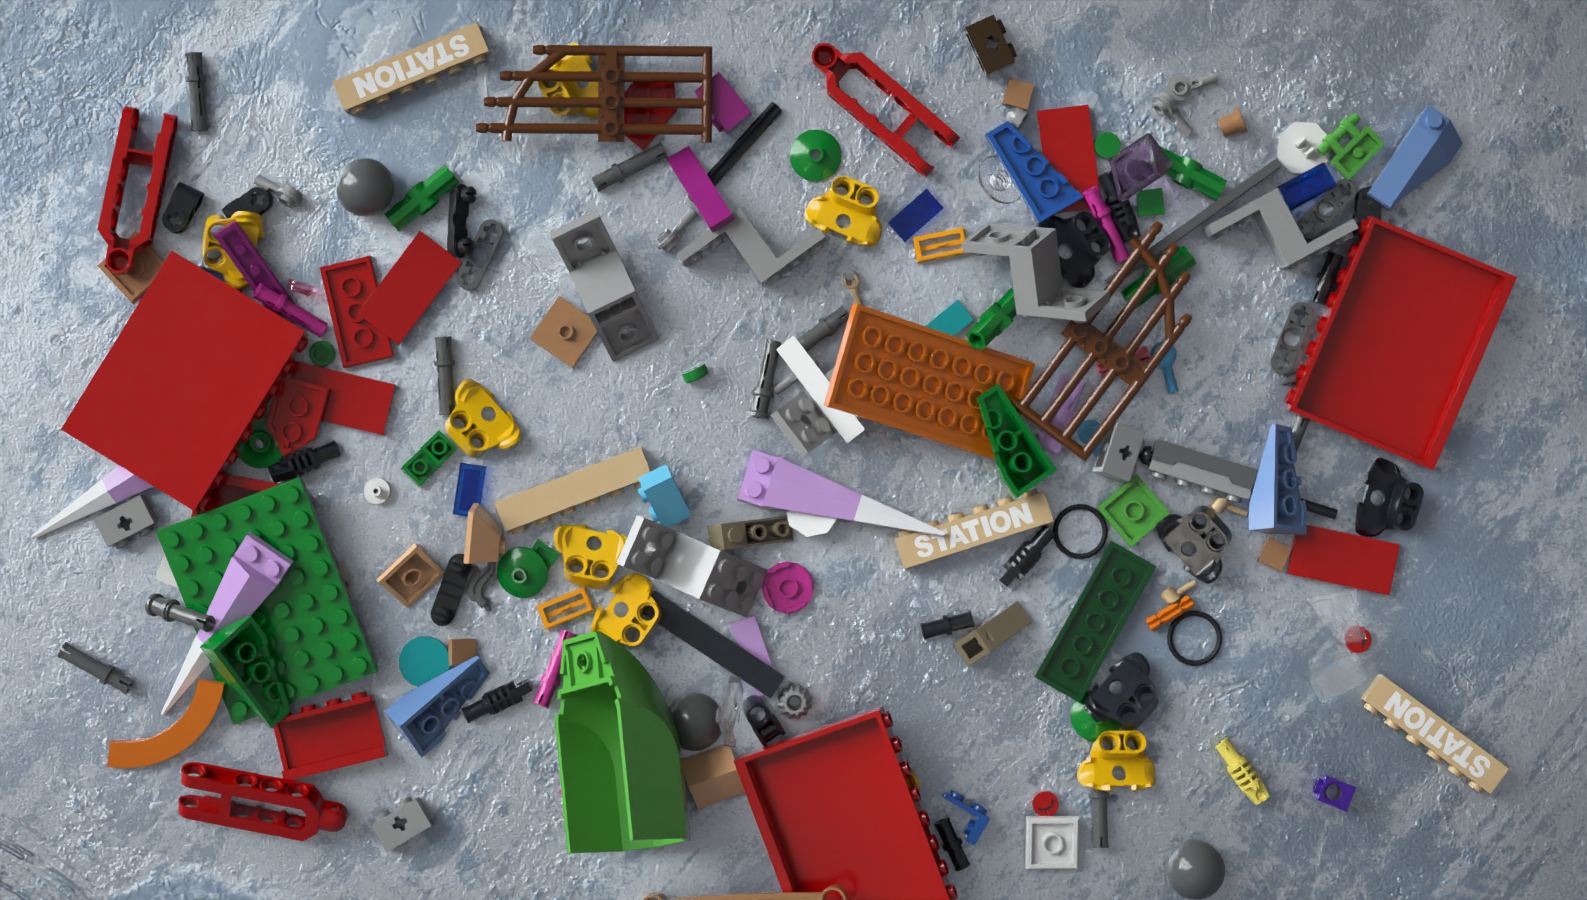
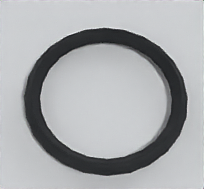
M1085 504L1071 505L1060 512L1055 519L1053 532L1056 536L1054 541L1060 551L1068 557L1074 559L1090 558L1096 555L1106 542L1108 534L1106 521L1103 515L1092 506ZM1078 509L1093 513L1099 519L1102 526V537L1097 547L1083 554L1067 550L1062 545L1058 535V527L1062 518L1067 513Z
M1188 611L1175 618L1168 629L1167 643L1171 653L1178 661L1186 665L1198 666L1208 663L1218 654L1222 644V632L1216 620L1210 615L1201 611ZM1190 616H1199L1208 620L1216 631L1217 641L1214 650L1209 656L1201 660H1188L1182 657L1173 645L1172 636L1176 625L1184 618Z

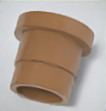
M1239 108L1233 109V113L1217 119L1224 137L1241 131L1242 133L1248 132Z

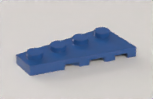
M1009 121L986 133L985 137L1038 224L1084 198L1078 190L1076 191L1068 183V180L1061 173L1059 174L1049 164V161L1043 155H1040L1032 147V144Z

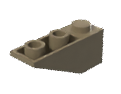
M787 515L707 526L710 546L719 550L794 541L792 527L789 526Z
M1016 601L955 641L953 645L969 667L1031 624L1032 621L1019 601Z

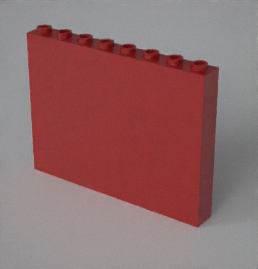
M1368 216L1367 220L1363 219L1358 227L1357 234L1360 236L1357 243L1352 244L1346 257L1349 259L1346 269L1341 268L1337 276L1336 282L1339 283L1335 293L1331 292L1326 302V306L1329 307L1325 317L1321 316L1315 330L1318 331L1316 339L1315 341L1311 340L1307 346L1305 355H1308L1305 364H1300L1296 372L1295 379L1298 381L1295 388H1290L1286 395V409L1434 470L1517 277L1373 216Z
M171 250L61 430L193 511L200 512L201 509L205 510L212 500L210 494L215 486L219 487L226 477L224 471L229 464L233 465L240 454L238 449L242 442L246 443L252 436L254 431L252 426L256 419L261 420L266 413L268 407L265 405L269 398H274L281 388L280 380L284 374L289 375L295 365L293 359L298 352L302 353L309 342L307 339L309 334Z
M883 706L738 756L734 760L782 892H823L830 885H840L846 889L849 900L958 899L954 884H950L947 878L949 870L946 861L940 859L937 850L940 849L938 839L935 834L931 835L929 830V815L920 806V791L911 782V767L908 761H904L900 752L903 751L901 741L898 736L893 734L891 714L889 711L885 712ZM836 890L827 892L825 896L826 900H843L842 895Z

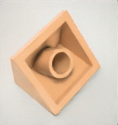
M418 543L407 550L377 581L405 607L409 608L444 575L445 571Z
M730 743L682 759L685 778L698 809L745 793L734 764L735 757Z

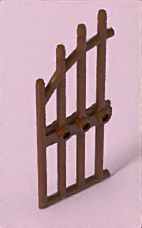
M535 45L533 46V54H547L549 56L530 71L500 72V80L522 81L511 97L484 98V106L508 107L504 123L476 124V132L502 133V142H511L512 133L598 134V142L606 143L624 142V134L701 135V143H712V46ZM566 55L598 56V71L547 70ZM625 56L702 57V72H625ZM534 81L598 82V98L524 96ZM625 82L702 83V98H625ZM518 107L598 108V124L514 122ZM624 108L702 109V124H624Z
M1158 221L1150 227V231L1144 235L1141 241L1136 236L1131 239L1129 245L1134 250L1104 289V291H1109L1111 298L1141 257L1152 269L1106 331L1103 333L1091 324L1100 311L1085 323H1075L1071 320L1061 333L1067 339L1023 398L1019 400L1013 396L1010 400L1019 413L1085 462L1192 320V317L1186 313L1180 318L1179 323L1175 325L1174 300L1183 290V286L1189 282L1191 275L1184 271L1178 277V281L1170 287L1164 271L1172 261V257H1175L1180 247L1175 243L1171 244L1159 260L1148 249L1155 240V236L1163 228V225ZM1157 280L1163 299L1124 349L1112 339ZM1164 315L1165 340L1145 365L1133 355ZM1076 345L1088 355L1043 415H1039L1029 407ZM1096 361L1108 369V372L1062 432L1051 424L1050 421ZM1116 377H1119L1129 385L1128 389L1086 445L1082 447L1071 437Z

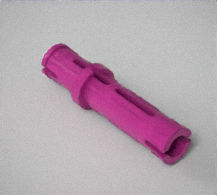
M1098 186L1085 190L1082 194L1090 207L1091 214L1109 238L1110 251L1115 263L1127 259L1130 253L1112 219L1111 209L1109 206H1106Z
M262 283L258 285L252 297L272 308V312L286 316L319 338L325 332L328 325L327 322L286 299V295L278 294Z
M561 629L546 672L540 677L542 682L533 701L534 703L549 708L556 686L559 687L561 683L559 678L561 676L563 640L576 637V634Z

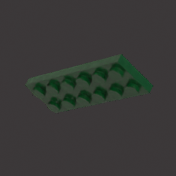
M1110 541L1034 677L1080 703L1157 566Z

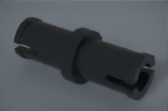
M1331 251L1327 253L1328 255L1321 273H1317L1316 277L1318 280L1309 299L1324 306L1326 305L1332 285L1336 284L1335 277L1342 259H1344L1343 256Z
M971 611L950 617L947 614L943 615L942 619L920 623L924 640L943 634L953 635L952 632L975 627Z
M946 817L935 822L934 826L937 828L943 842L942 848L948 852L955 871L969 867L971 864L961 846L963 843L962 839L957 837L950 818Z

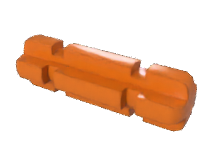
M1186 595L1179 599L1178 603L1174 602L1158 611L1156 616L1153 614L1148 617L1146 623L1151 631H1155L1162 627L1161 624H1167L1182 615L1183 611L1187 612L1194 608V602L1189 595Z

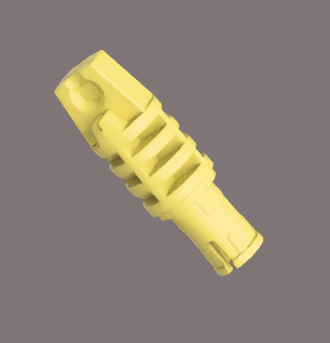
M1228 737L1222 740L1220 744L1218 743L1214 746L1228 764V773L1241 791L1255 805L1261 804L1270 797L1261 777L1248 759L1243 755H1239Z

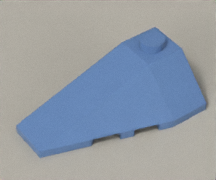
M1428 105L1417 116L1367 195L1389 209L1438 171L1446 167L1462 145V141L1451 120Z
M1271 424L1249 503L1248 522L1250 531L1264 534L1306 535L1307 508L1305 500H1301L1298 486L1302 485L1301 476H1297L1294 463L1297 460V453L1291 427Z
M475 656L404 694L384 713L418 755L423 757L442 741L447 734L444 731L452 719L457 720L461 714L459 709L466 700L473 698L490 673L480 658Z

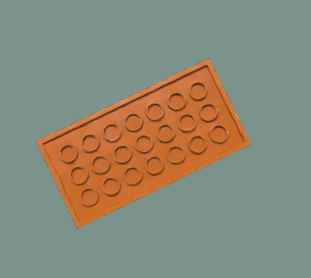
M853 303L823 406L995 460L976 398L996 384H999L1009 400L1013 396L1021 400L1028 390L1035 363L985 347L983 350L974 349L967 340Z

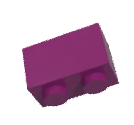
M718 72L712 77V116L714 117L712 124L719 132L724 130L728 135L751 117L752 112L721 73ZM702 86L695 90L697 98H702Z

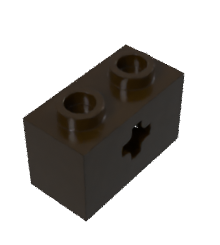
M993 14L965 27L964 32L985 78L1015 64L1014 58L1017 57L1012 43L1007 44L1003 36L1006 30L1001 19L996 20ZM991 39L993 43H998L996 51H993L992 48H986L988 40Z

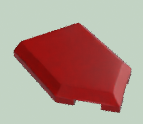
M633 82L625 91V98H676L674 82ZM624 108V124H667L677 109ZM624 134L643 151L657 136Z
M283 376L280 380L281 388L272 400L266 426L284 457L317 439L330 391L329 387Z

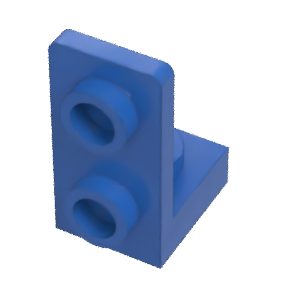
M953 790L950 793L943 791L941 795L943 798L976 816L975 820H969L963 831L966 834L965 841L975 846L990 820L989 816L985 815L988 810L976 803H973L972 806L963 802L965 797Z

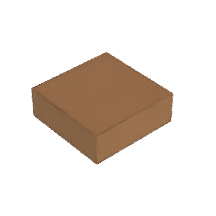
M1009 78L1002 104L1027 111L1034 84Z
M1267 537L1257 561L1282 572L1292 547Z
M476 638L448 639L449 665H460L476 656Z

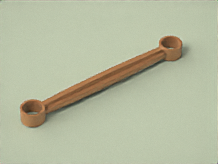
M830 885L823 892L740 893L667 898L660 892H653L643 900H649L652 897L659 900H826V893L831 890L838 891L842 895L843 900H849V896L844 887Z

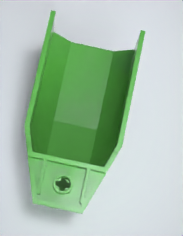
M600 631L563 640L560 674L564 675L563 689L558 690L557 698L561 699L560 714L555 716V729L567 854L622 852L657 848L691 841L681 746L673 717L657 684L644 666L625 647Z

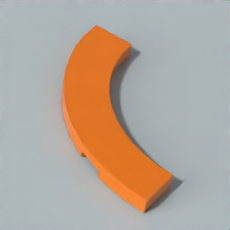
M199 679L193 700L184 715L169 728L160 732V734L147 739L111 740L107 767L136 768L149 766L169 759L185 750L195 742L210 724L222 699L225 683Z

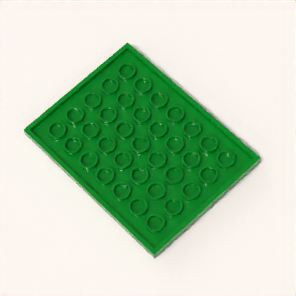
M302 476L156 531L186 608L204 614L207 613L232 557L249 532H252L294 561L282 581L251 615L267 637L269 643L267 647L271 658H274L276 664L274 668L279 682L282 683L288 704L379 671ZM210 662L209 665L215 680L225 683L222 698L233 725L258 716Z

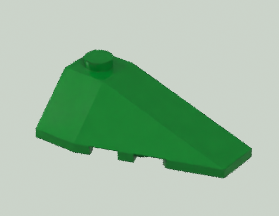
M996 384L976 398L1000 476L1015 499L1057 471L999 384Z
M248 615L218 629L200 648L213 666L267 726L273 728L291 710L282 683L279 682L274 668L276 666L274 658H271L267 644H269L267 637L254 618Z

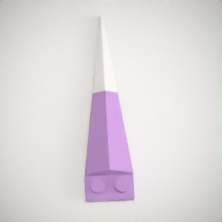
M756 450L752 451L737 498L738 501L764 509L848 520L937 536L945 535L944 531L796 464Z
M119 465L35 532L31 538L40 537L154 486Z
M252 532L246 535L232 557L206 615H211L215 618V624L206 623L214 628L210 632L199 629L162 710V715L170 710L210 663V660L201 650L200 646L218 629L248 615H252L282 581L294 562Z

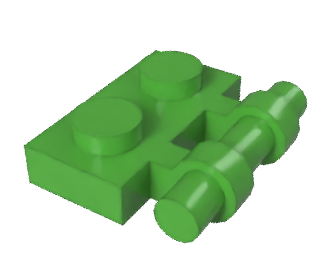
M1355 113L1348 119L1344 118L1339 123V127L1331 135H1326L1322 139L1323 143L1317 148V151L1322 156H1325L1330 150L1336 154L1329 163L1347 180L1351 179L1385 145L1368 125L1361 131L1355 127L1361 120ZM1348 134L1352 140L1342 147L1338 142Z

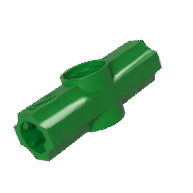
M1159 145L1156 146L1147 166L1170 177L1174 183L1189 190L1194 189L1215 201L1218 200L1227 182L1224 178L1204 169L1203 165L1186 156L1180 157Z
M443 165L424 182L421 181L413 186L405 194V198L388 210L385 216L400 232L419 215L422 216L439 203V199L457 186L459 181L447 166Z
M1184 245L1179 248L1178 253L1175 257H1172V261L1164 270L1169 285L1173 284L1175 279L1184 271H1187L1196 264L1194 257ZM1151 268L1142 273V277L1120 292L1126 302H1128L1152 270ZM1157 280L1136 308L1148 301L1153 295L1161 293Z
M1012 288L998 302L993 303L979 317L980 321L966 334L968 343L974 349L983 350L1014 321L1013 318L1017 314L1014 290Z

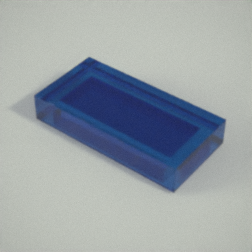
M1323 162L1278 186V189L1290 211L1331 190L1337 184Z
M926 189L887 224L905 243L944 208Z
M460 463L453 514L468 516V511L473 503L481 505L487 466Z

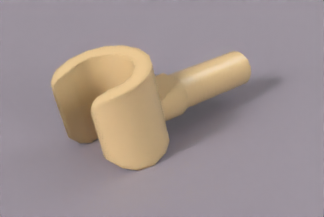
M853 270L855 277L853 280H847L845 273H843L844 285L852 292L855 304L862 305L857 288L859 284L857 271Z
M1221 497L1214 498L1210 504V507L1219 514H1222L1225 509L1244 517L1248 514V511L1234 506Z
M1192 580L1177 591L1169 586L1160 594V597L1168 604L1173 603L1183 593L1197 586L1195 580Z

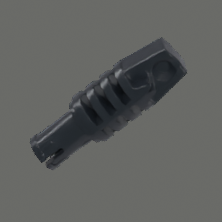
M1114 170L1098 176L1107 196L1105 204L1111 209L1110 214L1124 243H1127L1134 236L1139 238L1141 234L1136 215L1130 205L1127 193L1121 191Z
M335 440L315 449L312 447L305 448L306 451L300 450L299 454L293 453L292 457L286 456L269 466L268 471L273 482L277 483L296 478L298 474L300 476L304 475L305 471L309 473L312 468L314 470L320 467L319 464L341 456Z
M1044 524L1039 532L1029 542L1024 541L1003 565L1007 571L999 581L1006 587L1015 578L1021 581L1041 559V551L1056 534Z
M528 679L516 684L512 680L483 694L484 696H482L481 700L461 708L463 715L468 723L488 713L495 715L523 701L521 696L531 692L532 687Z

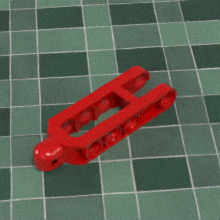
M821 43L814 47L812 62L816 68L826 75L827 95L918 173L927 178L935 167L923 160L903 137L917 121L950 148L956 144L960 137L862 52L842 54L829 43ZM849 69L860 71L909 113L908 117L895 132L888 130L878 121L877 116L868 113L858 104L857 99L851 98L840 89L839 81Z
M125 106L122 111L97 228L108 244L105 263L113 274L125 275L129 273L134 265L135 255L154 242L177 132V115L163 113L164 119L161 132L157 134L154 153L133 149L139 124V109ZM133 164L153 168L150 184L147 183L146 186L148 194L145 208L141 210L143 218L140 232L133 239L121 238L116 233L129 166Z
M189 762L181 767L180 781L185 787L221 794V798L207 795L205 797L197 795L180 796L178 813L186 819L305 841L316 835L318 830L340 831L345 827L349 816L348 810L343 804L324 800L321 792L313 784L199 762ZM195 773L200 776H190L188 774ZM247 783L251 786H241L240 784ZM272 788L277 791H267L266 789ZM298 793L303 796H293L291 794ZM232 796L301 809L306 814V817L289 814L285 810L279 812L264 809L259 805L253 807L238 804L232 800ZM185 805H195L197 807H187ZM236 815H247L248 817H239ZM262 820H272L274 822H264ZM291 824H292V825H298V826H300V827H290V826H288V825H291Z

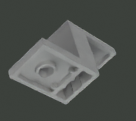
M1276 188L1209 224L1202 231L1206 239L1213 236L1216 240L1232 231L1231 225L1236 223L1237 227H1240L1255 219L1280 267L1283 269L1289 266L1290 270L1307 262V255L1312 254L1314 258L1330 250L1329 244L1334 241L1337 246L1354 237L1352 231L1356 230L1358 226L1355 220L1352 219L1307 243L1279 190Z
M739 208L732 213L735 220L713 233L709 229L676 253L683 265L689 263L692 266L703 258L702 252L708 248L711 251L715 250L724 243L723 237L727 236L763 286L767 283L771 286L782 278V271L787 268L792 271L802 264V257L807 253L813 256L824 248L823 242L826 240V236L819 228L779 258H776L742 209Z
M597 210L549 232L572 277L585 309L613 362L660 340ZM588 239L585 243L578 244L580 240ZM631 329L628 333L622 334L623 331Z
M986 223L962 242L963 252L974 253L975 256L988 254L997 255L998 258L1009 257L1017 315H1027L1028 318L1046 317L1053 321L1065 319L1073 320L1075 323H1085L1110 301L1109 291L1063 286L1057 234L1054 228Z
M834 368L824 375L829 382L831 381ZM807 390L770 415L801 457H804L838 432Z
M639 515L636 516L617 560V564L657 579L693 597L744 617L748 616L767 572V569L728 554L684 533ZM649 543L647 550L644 552L646 545Z

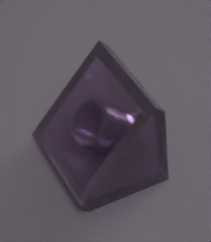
M1149 133L1109 159L1119 201L1125 202L1162 177L1173 165Z

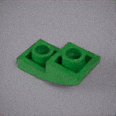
M439 430L401 467V470L420 487L457 450V447Z

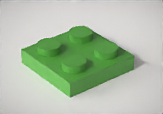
M1137 474L1130 479V482L1123 484L1096 507L1129 547H1132L1150 532L1160 520L1170 515V512Z

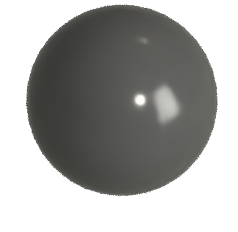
M371 158L355 159L347 163L339 172L335 186L336 195L341 205L348 212L362 217L374 216L382 212L390 204L394 195V180L390 171L381 162Z
M698 692L686 693L676 698L669 706L682 749L689 751L704 750L713 745L720 737L724 724L723 714L717 702L708 695Z
M1201 841L1186 842L1178 846L1170 855L1167 862V878L1171 887L1179 895L1192 900L1205 899L1215 894L1221 887L1225 878V863L1221 854L1210 844Z

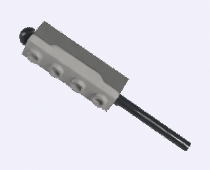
M1159 439L1155 440L1153 449L1152 446H1144L1139 454L1140 462L1147 465V470L1152 471L1151 476L1162 480H1166L1167 476L1177 479L1176 484L1191 488L1192 484L1202 486V492L1215 496L1217 491L1227 494L1226 499L1241 503L1242 499L1249 500L1258 472L1257 469ZM1305 500L1307 511L1335 520L1338 513L1337 509Z

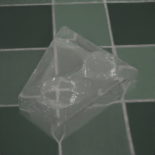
M1356 588L1306 597L1308 606H1311L1320 617V621L1331 631L1332 636L1339 645L1366 641L1367 638Z

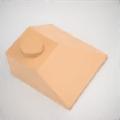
M473 503L468 511L464 563L498 562L501 554L505 555L507 540L502 539L503 531L480 503Z

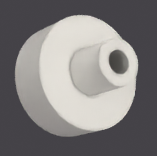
M374 478L366 483L364 495L369 502L382 504L390 498L391 487L386 480Z

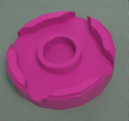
M788 561L778 563L770 568L762 583L763 597L768 605L778 612L787 614L798 612L804 608L812 598L814 589L812 577L808 571L798 563Z

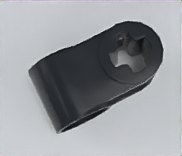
M179 182L162 217L165 228L174 234L185 232L202 203L204 193ZM178 217L181 220L180 225L175 224L173 226V223L170 222L171 218Z
M1371 187L1360 189L1355 196L1352 219L1355 220L1358 227L1363 219L1367 220L1368 216L1381 220L1382 204L1374 199V202H1370L1368 206L1367 201L1363 200V196L1367 195ZM1358 228L1352 231L1354 235L1360 236L1357 234Z
M254 187L241 197L227 204L222 209V212L226 218H231L237 211L254 212L261 216L271 209L274 198L269 191L260 187ZM258 194L265 196L262 198V205L255 203L258 200L256 197Z
M751 695L744 700L742 710L763 747L768 746V742L778 735L786 734L777 717L772 714L760 696ZM761 707L757 714H750L753 708Z

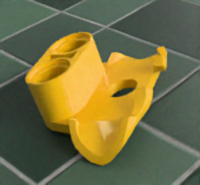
M572 42V43H569V44H567V45H580V44H578L577 42ZM566 55L547 71H593L590 66L593 63V59L591 56ZM537 81L544 97L598 98V82H589L586 87L581 88L577 82L557 81L556 85L551 88L547 81ZM550 108L556 115L569 116L583 113L588 118H598V108H567L565 111L561 108Z
M846 176L835 178L824 196L812 199L804 212V218L811 225L818 229L820 228L823 233L828 234L829 231L847 237L846 241L851 244L876 246L882 234L881 223L876 218L879 200L877 190L872 186ZM837 187H844L848 194L840 195L835 189ZM869 197L872 200V204L865 205L861 203L859 198ZM842 215L847 216L851 221V225L845 229L840 228L836 223V219Z
M237 211L231 218L227 219L219 214L212 215L206 220L201 247L203 261L209 268L223 273L224 280L235 289L246 288L249 285L215 238L211 229L215 225L225 227L236 219L254 246L257 247V240L264 238L263 220L260 214L246 211ZM211 250H219L221 252L217 258L212 259L207 256Z
M467 379L456 390L455 400L457 405L445 424V430L448 435L470 457H479L485 450L494 446L506 449L518 442L522 433L509 411L504 413L493 401L495 396L492 392L478 382ZM482 409H493L495 419L492 421L484 420L481 416ZM460 419L463 421L465 428H457L453 424V420ZM470 439H479L482 443V447H474L471 444Z
M587 525L558 526L554 534V543L557 550L563 554L565 579L575 585L595 589L608 588L613 581V575L617 567L621 566L617 564V560L627 536L613 530H607V533L589 530ZM590 538H598L602 546L598 550H590L587 547V541ZM573 565H578L583 570L579 573H573L569 568ZM603 570L608 573V576L599 578L595 573Z
M631 573L612 586L610 591L616 593L605 611L601 607L597 608L591 625V632L600 631L617 642L638 647L645 643L662 617V611L650 595L652 591L650 580L642 574ZM619 602H624L628 605L629 611L624 617H618L614 612V607ZM652 606L655 610V616L652 620L647 621L643 618L642 612L645 607ZM635 627L640 631V638L636 642H631L628 639V632L631 628Z
M1139 731L1103 732L1094 741L1090 758L1084 760L1079 766L1077 778L1080 784L1091 789L1112 792L1113 787H1131L1132 791H1139L1154 786L1156 784L1154 763L1149 757H1145L1143 752L1147 743L1145 736ZM1102 741L1108 742L1112 749H1104ZM1127 741L1134 742L1137 750L1130 749ZM1114 767L1124 769L1126 773L1124 780H1116L1113 777L1112 770Z

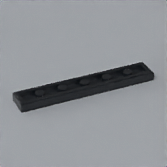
M653 592L651 596L662 611V617L658 622L660 626L769 698L773 697L786 676L659 592ZM647 606L643 609L642 614L652 620L655 616V610L652 606Z

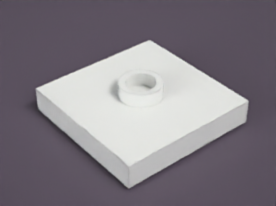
M1026 816L1025 868L1078 869L1079 817Z

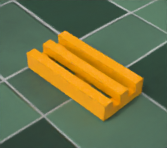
M964 227L913 237L917 263L967 254V252H963V246L962 249L922 256L921 254L924 251L962 244L966 240ZM960 234L961 238L921 247L919 244L921 241Z
M585 586L536 606L546 630L594 611ZM582 593L583 598L548 613H545L543 610L546 607ZM586 603L587 608L551 623L548 622L547 618Z

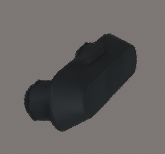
M459 184L451 190L449 197L447 250L457 258H463L465 254L470 255L474 248H471V246H474L472 239L467 238L466 219L469 216V203L475 202L476 197L474 195L477 192L474 187H467L464 184Z
M455 554L448 561L431 610V619L438 626H446L452 622L471 570V564L464 563V554Z

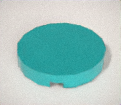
M419 636L410 640L402 648L399 656V669L402 676L411 685L417 687L449 671L451 668L447 647L439 639L431 636Z

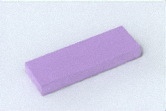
M1063 373L1060 374L1050 404L1071 376ZM1082 380L1050 421L1051 424L1062 432L1072 420L1086 383ZM1040 429L1037 441L1043 450L1059 455L1063 445Z
M755 615L730 623L737 645L772 667ZM752 687L754 695H765L757 689H755L754 687Z

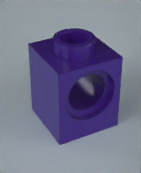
M1323 774L1321 779L1317 778L1312 792L1315 793L1314 799L1347 812L1356 787ZM1336 785L1339 790L1338 795L1333 799H1329L1326 795V790L1329 786Z

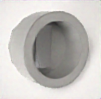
M1012 108L1007 113L1006 120L1019 130L1024 124L1028 112L1021 108Z

